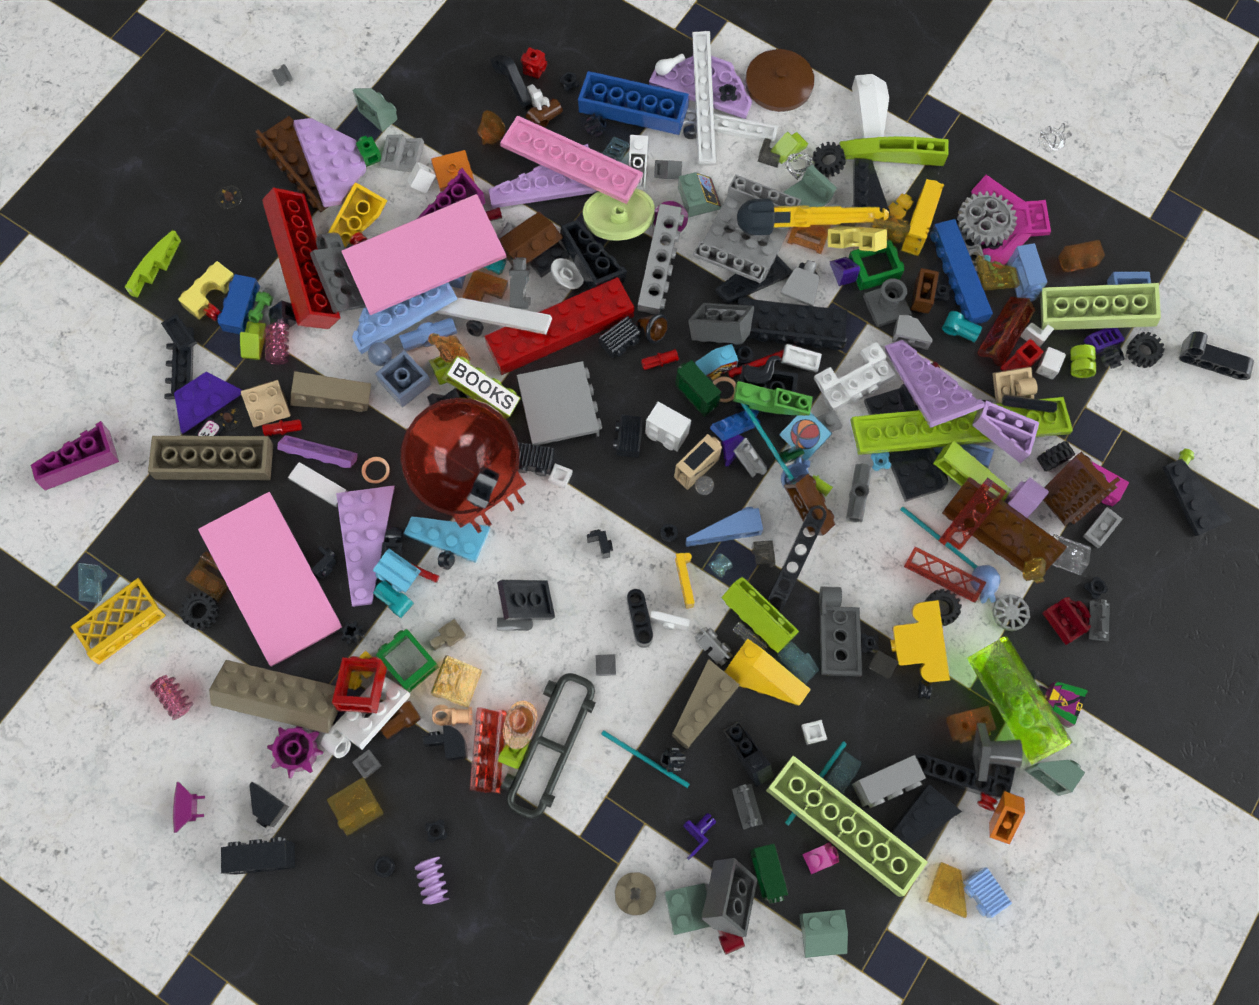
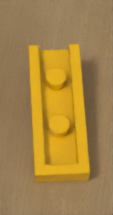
M690 553L676 554L675 563L685 607L689 609L693 608L695 604L686 564L690 563L692 556Z

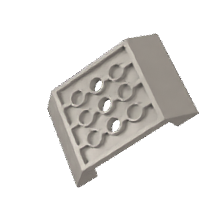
M735 174L728 187V194L704 241L698 243L693 257L761 283L765 280L791 227H773V232L770 235H749L738 226V210L742 204L752 199H771L774 206H799L801 199ZM732 229L734 232L727 233L725 230ZM747 235L750 239L745 240L741 236ZM758 242H765L767 245L760 246Z

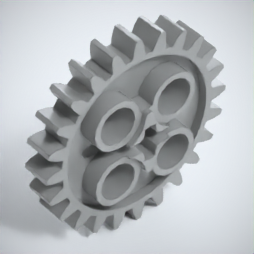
M986 191L985 195H982L981 192L977 196L972 194L971 198H966L958 211L959 216L957 220L960 221L958 227H963L962 233L967 232L966 238L973 237L972 242L976 239L979 240V245L985 242L986 246H988L992 242L995 246L997 241L1001 244L1004 239L1008 240L1017 225L1015 223L1017 217L1014 216L1016 210H1011L1013 205H1007L1008 199L1002 201V195L997 198L995 192L992 196H989L988 191Z

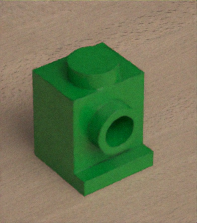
M372 136L359 138L356 146L366 167L380 162L381 154Z

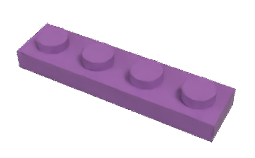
M287 435L278 442L277 448L287 454H297L307 459H317L323 463L339 465L342 468H351L357 461L358 453Z

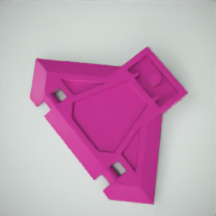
M985 175L972 189L971 195L975 194L977 196L979 192L985 195L986 191H988L989 196H992L995 192L997 198L1002 195L1001 200L1008 199L1007 205L1012 204L1011 210H1016L1014 216L1017 217L1015 222L1017 225L1008 240H1003V246L996 250L990 248L982 249L983 255L991 257V264L1001 270L1009 261L1017 246H1022L1031 236L1050 235L1049 216L1046 200L1025 202Z

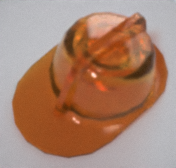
M488 110L483 112L481 123L477 129L479 136L482 138V145L487 143L491 145L496 144L499 140L503 139L505 134L503 121L495 113Z
M524 700L517 701L505 714L502 736L505 743L511 748H523L531 739L538 716L536 708L530 702Z

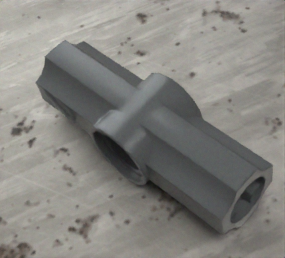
M861 463L855 465L846 519L850 522L857 523L863 521L872 467L868 464ZM855 490H860L863 496H858Z

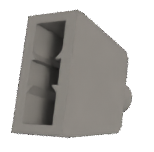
M807 260L804 269L795 267L780 292L781 295L813 306L820 279L819 275L814 274L817 263Z

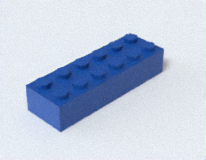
M588 71L578 98L580 113L589 115L595 113L596 116L601 115L606 119L680 135L689 107V94Z

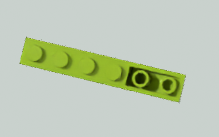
M892 136L839 142V145L844 150L845 159L852 160L854 158H861L879 162L944 166L948 157V139Z

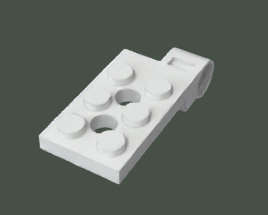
M385 676L381 697L386 696V699L383 702H379L377 713H372L370 717L364 718L366 714L364 712L346 711L330 729L329 733L324 735L321 742L322 747L336 758H341L348 753L351 746L350 741L360 749H363L411 695ZM373 683L360 697H370Z

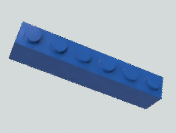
M953 219L935 224L930 237L932 242H935L937 256L942 260L943 271L947 273L949 285L955 293V301L960 306L961 314L965 320L974 324L987 322L993 312L956 220Z

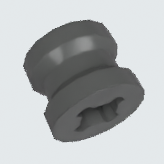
M285 64L281 65L279 69L272 70L280 86H283L286 81H293Z

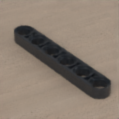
M813 505L809 509L768 596L767 601L769 603L773 597H779L782 600L781 605L775 607L778 611L784 608L826 519V510L821 505ZM818 508L823 511V516L820 519L812 517L814 509ZM808 526L813 527L815 530L814 535L811 537H806L803 534V530ZM799 544L806 546V552L802 555L795 552V547ZM790 562H795V563H797V565H798L797 571H795V572H790V571H788V570H787V565H788V563H790ZM783 579L788 580L790 586L788 589L783 590L779 587V582Z

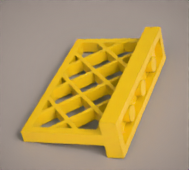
M137 578L73 624L71 628L86 649L88 657L100 665L166 615L159 608L141 580ZM139 586V596H130L132 590ZM119 599L124 600L122 609L114 608L115 602ZM129 600L137 601L135 610L127 609ZM142 601H149L151 603V606L146 610H140ZM101 612H107L105 621H97L98 615ZM112 612L120 613L118 622H110ZM125 613L133 614L132 620L128 623L123 622ZM85 624H90L88 633L80 632L79 628ZM96 624L103 625L101 634H93ZM109 625L117 626L113 634L106 635ZM100 638L99 643L91 649V639Z

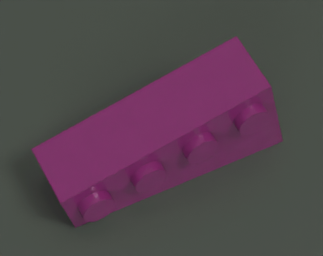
M461 168L458 175L451 179L445 190L436 196V200L431 205L429 204L418 218L475 194L478 195L483 206L486 204L484 193L464 169Z
M102 421L96 423V427L90 431L85 430L80 433L81 436L74 441L64 443L63 447L58 451H52L31 464L35 481L45 491L119 462L110 431Z

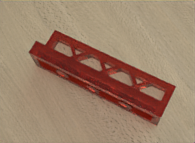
M1009 298L978 350L979 356L992 358L996 366L1004 365L1035 312V308L1029 298ZM1014 303L1019 304L1018 307L1010 310ZM1011 316V319H1010L1009 321H1007L1006 323L1002 324V322L1004 321V319H1006V318H1008V317ZM1003 330L1001 335L994 338L996 333ZM995 345L992 351H986L988 347Z
M987 477L938 541L943 545L949 542L958 550H961L1007 491ZM990 487L1000 493L997 498L988 499L987 491ZM985 503L987 511L985 513H976L975 506ZM974 517L975 526L965 528L964 520ZM955 532L963 533L964 539L961 543L952 538Z
M914 546L904 563L905 568L976 603L986 584L985 581L916 546ZM916 552L924 555L926 563L918 564L912 561ZM936 562L942 564L944 572L936 573L932 571L930 564ZM954 571L960 573L962 581L955 583L949 580L948 573ZM974 580L980 583L975 593L967 589L965 583Z
M477 707L470 779L471 791L500 793L502 763L498 762V758L504 748L507 715L505 710H489Z

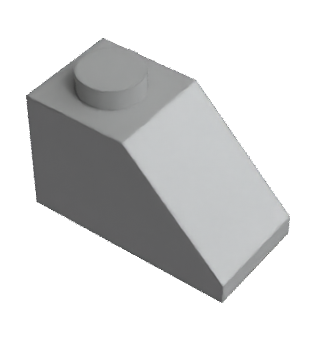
M910 315L898 316L892 342L903 340L912 347L928 350L932 343V338L917 318H912Z

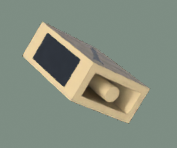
M707 434L676 465L674 478L687 490L719 460L722 449L719 440Z

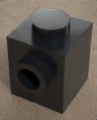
M281 300L270 308L268 313L270 326L287 330L297 323L291 303Z

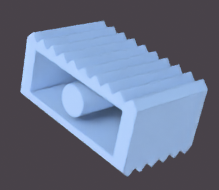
M987 867L980 868L962 881L965 885L963 887L965 893L970 898L973 897L978 904L976 908L983 917L993 918L1012 904Z

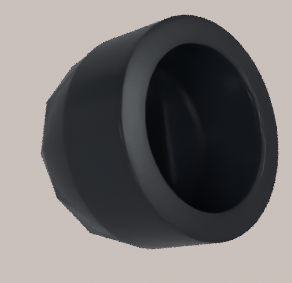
M694 124L684 128L685 138H696Z

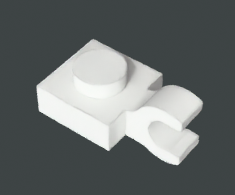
M533 84L527 86V91L534 107L542 110L541 106H550L549 99L543 97L540 89L537 90Z

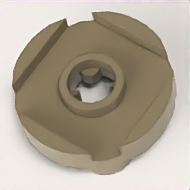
M639 872L628 873L618 881L615 888V901L624 913L642 915L648 912L654 905L656 888L653 881L647 875ZM632 888H635V890L637 888L640 889V899L636 900L634 898L632 900L630 898L632 894L630 890Z

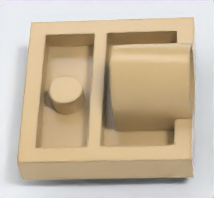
M1031 367L993 373L996 403H1002L1004 395L1034 399V394L1037 393V382L1032 378Z
M278 380L241 390L253 427L291 416L285 394Z

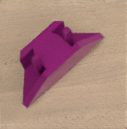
M176 782L174 793V833H177L187 822L196 821L197 818L204 817V814H197V800L205 799V796L191 794L180 782Z

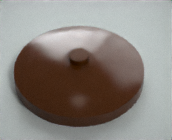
M773 49L759 54L751 61L746 72L745 84L748 94L758 105L771 111L785 112L802 106L809 99L814 87V73L810 64L799 54L785 49Z

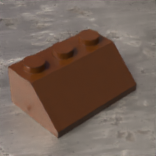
M538 211L499 238V241L506 253L507 260L513 267V259L515 257L526 258L527 265L562 240L563 237L554 224Z
M809 473L802 474L783 485L802 521H804L809 509L813 505L818 504L825 508L827 515L818 536L825 535L836 525L833 520L835 517L832 511L827 509L825 498L822 493L818 492L816 481ZM817 508L812 511L814 519H820L823 516L821 509ZM806 527L810 536H813L815 533L814 528Z

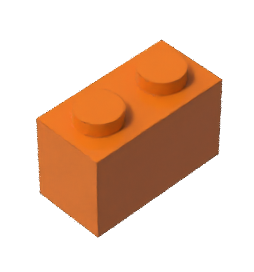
M1004 791L989 822L990 838L1010 845L1025 814V801L1023 797Z

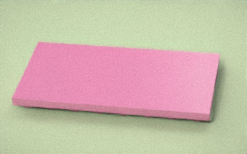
M477 194L342 250V254L370 315L506 258V253Z
M270 492L198 529L270 667L343 628Z

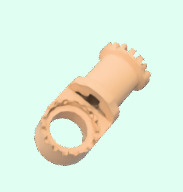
M437 705L432 710V719L436 725L455 726L456 724L464 723L472 725L473 719L470 718L473 717L470 715L472 714V707L455 710V708H448L445 705ZM439 711H444L447 714L442 719L437 718L435 715Z

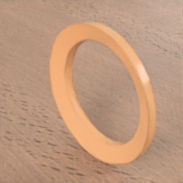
M719 377L713 381L714 385L721 381L731 383L735 393L736 382L733 379ZM734 394L728 399L720 398V402L732 401L734 399Z
M381 457L369 458L362 466V475L369 483H381L387 479L390 473L389 464ZM379 461L386 466V474L383 478L371 480L367 477L366 468L371 462Z

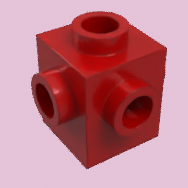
M529 47L527 52L522 55L523 74L539 79L547 66L545 53Z

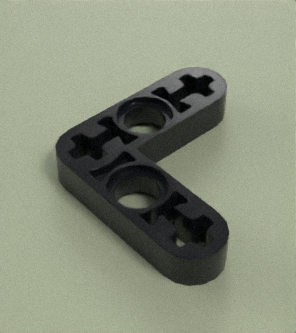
M503 55L491 58L490 61L496 73L507 76L519 104L523 108L532 104L512 58Z

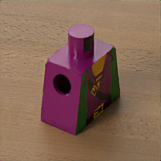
M1054 682L1050 684L1048 689L1038 685L1034 696L1044 700L1041 706L1043 712L1069 728L1076 724L1088 690L1061 682Z

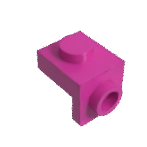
M830 842L803 854L811 874L839 862L838 852Z

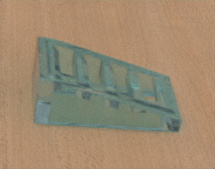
M613 137L602 154L621 162L630 143Z

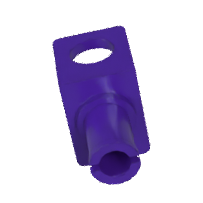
M708 813L696 825H693L689 820L683 825L700 843L687 857L688 860L708 841L704 834L716 823L714 818L706 823L711 817Z

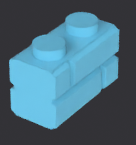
M390 549L384 553L373 569L377 578L382 581L387 580L392 584L394 590L398 592L403 591L404 593L407 592L421 572V570Z

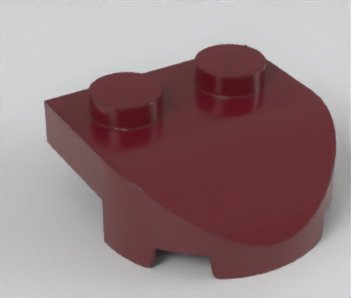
M1070 597L1062 599L1042 612L1065 645L1091 628V625H1089L1091 615L1087 607L1081 601L1075 602L1070 600Z

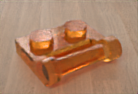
M831 225L793 227L787 243L791 245L794 243L822 254L828 237V229L831 228ZM796 233L819 240L820 243L817 244L796 237Z
M436 333L429 335V343L437 347L440 357L445 362L451 363L457 356L464 357L468 361L472 360L456 336L449 335L446 337Z
M206 551L201 555L199 562L185 580L219 602L229 587L225 580L223 581L205 569L206 565L209 564L220 571L211 553Z

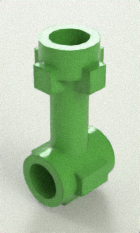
M258 291L255 302H258L254 310H250L248 313V318L253 323H258L263 319L264 314H262L265 305L270 307L273 302V296L266 292Z

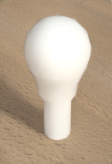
M680 54L674 58L659 60L655 65L656 73L661 76L667 75L676 64L685 60V56Z

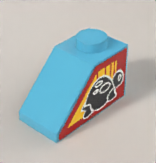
M732 344L714 349L696 361V365L707 377H712L719 372H728L731 369L737 368L738 358Z

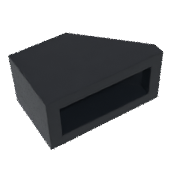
M251 782L249 788L252 814L257 817L256 822L265 828L267 826L275 827L289 806L257 783Z

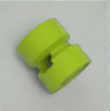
M1085 344L1072 347L1070 349L1072 361L1071 375L1077 378L1094 376L1096 374V362L1094 361L1096 359L1095 347Z

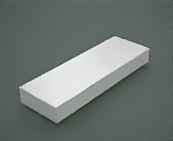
M300 462L288 477L289 480L335 507H338L336 493L347 492L346 489Z

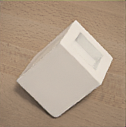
M416 162L408 177V183L410 187L427 193L436 175L432 168Z
M1030 323L1020 337L1026 341L1032 339L1040 347L1054 328L1047 325L1042 330L1035 324Z
M1048 347L1042 355L1036 373L1053 380L1059 373L1066 356L1065 353Z

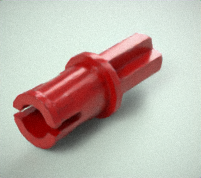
M676 349L662 354L659 352L655 356L642 359L641 363L643 369L646 370L656 366L663 367V364L678 361L679 357Z
M280 420L278 423L262 425L263 434L265 436L285 435L287 432L301 430L302 423L300 420L286 422Z

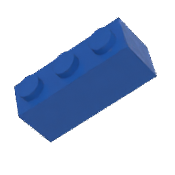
M235 274L233 280L230 281L228 295L223 301L222 313L218 316V324L223 331L235 334L245 332L247 321H249L248 313L250 310H253L256 295L260 290V285L256 278Z

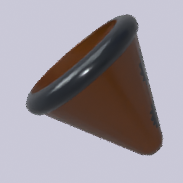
M658 313L653 316L640 318L637 321L650 343L660 342L667 333L668 320L664 314Z

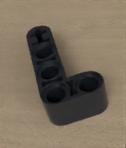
M1200 331L1192 332L1183 341L1179 355L1180 361L1238 380H1248L1251 378L1254 364L1252 358L1206 344L1208 335Z

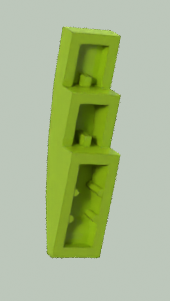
M172 230L161 239L134 270L125 286L131 296L138 298L145 282L152 284L159 269L167 270L181 242L176 231Z

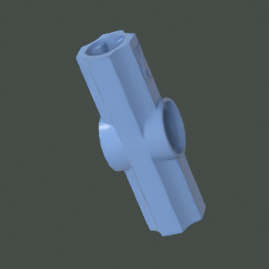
M448 318L434 324L431 322L423 323L417 330L400 335L399 338L404 350L409 351L423 345L425 347L433 346L440 339L457 334L453 319Z

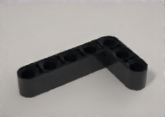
M925 754L915 756L916 759H920L923 762L924 767L922 771L926 778L978 795L985 794L996 800L1001 799L1004 791L1008 793L1011 791L1016 767L1003 765L1007 770L1006 775H1003L999 770L1000 765L992 764L987 781H982V788H978L975 785V779L977 778L975 770ZM936 765L943 769L942 776L936 773ZM956 772H959V773L962 774V776H963L962 782H959V781L956 780V778H955V773H956ZM996 784L1002 788L1001 795L995 791Z

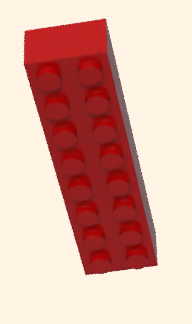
M272 188L262 201L297 325L330 329L341 317L339 312H333L310 255L313 250H318L316 246L317 235L305 195Z
M617 277L538 312L551 315L552 317L546 334L503 327L484 336L486 346L502 376L608 329L626 316H629V318L634 317V306Z

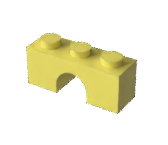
M839 225L828 229V247L842 249L859 247V250L875 252L887 248V229Z
M216 261L208 267L207 271L200 278L195 280L188 290L181 294L178 300L188 312L200 320L205 315L203 309L208 308L207 293L211 290H220L226 294L229 291V283L233 280L234 274Z

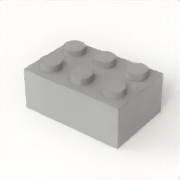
M915 755L858 780L852 786L862 807L868 805L869 808L885 802L884 797L890 800L903 794V788L907 792L922 785L920 781L926 777Z

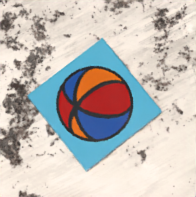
M810 412L809 416L797 415L779 435L791 447L797 446L803 449L805 454L802 458L808 460L833 433Z

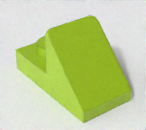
M786 132L770 150V153L783 164L806 149L808 143L798 132L792 135Z
M247 321L245 332H240L242 358L260 360L267 331L266 323Z
M443 354L428 360L439 385L447 383L442 379L451 363L447 355Z
M513 732L500 753L498 762L519 769L531 739Z

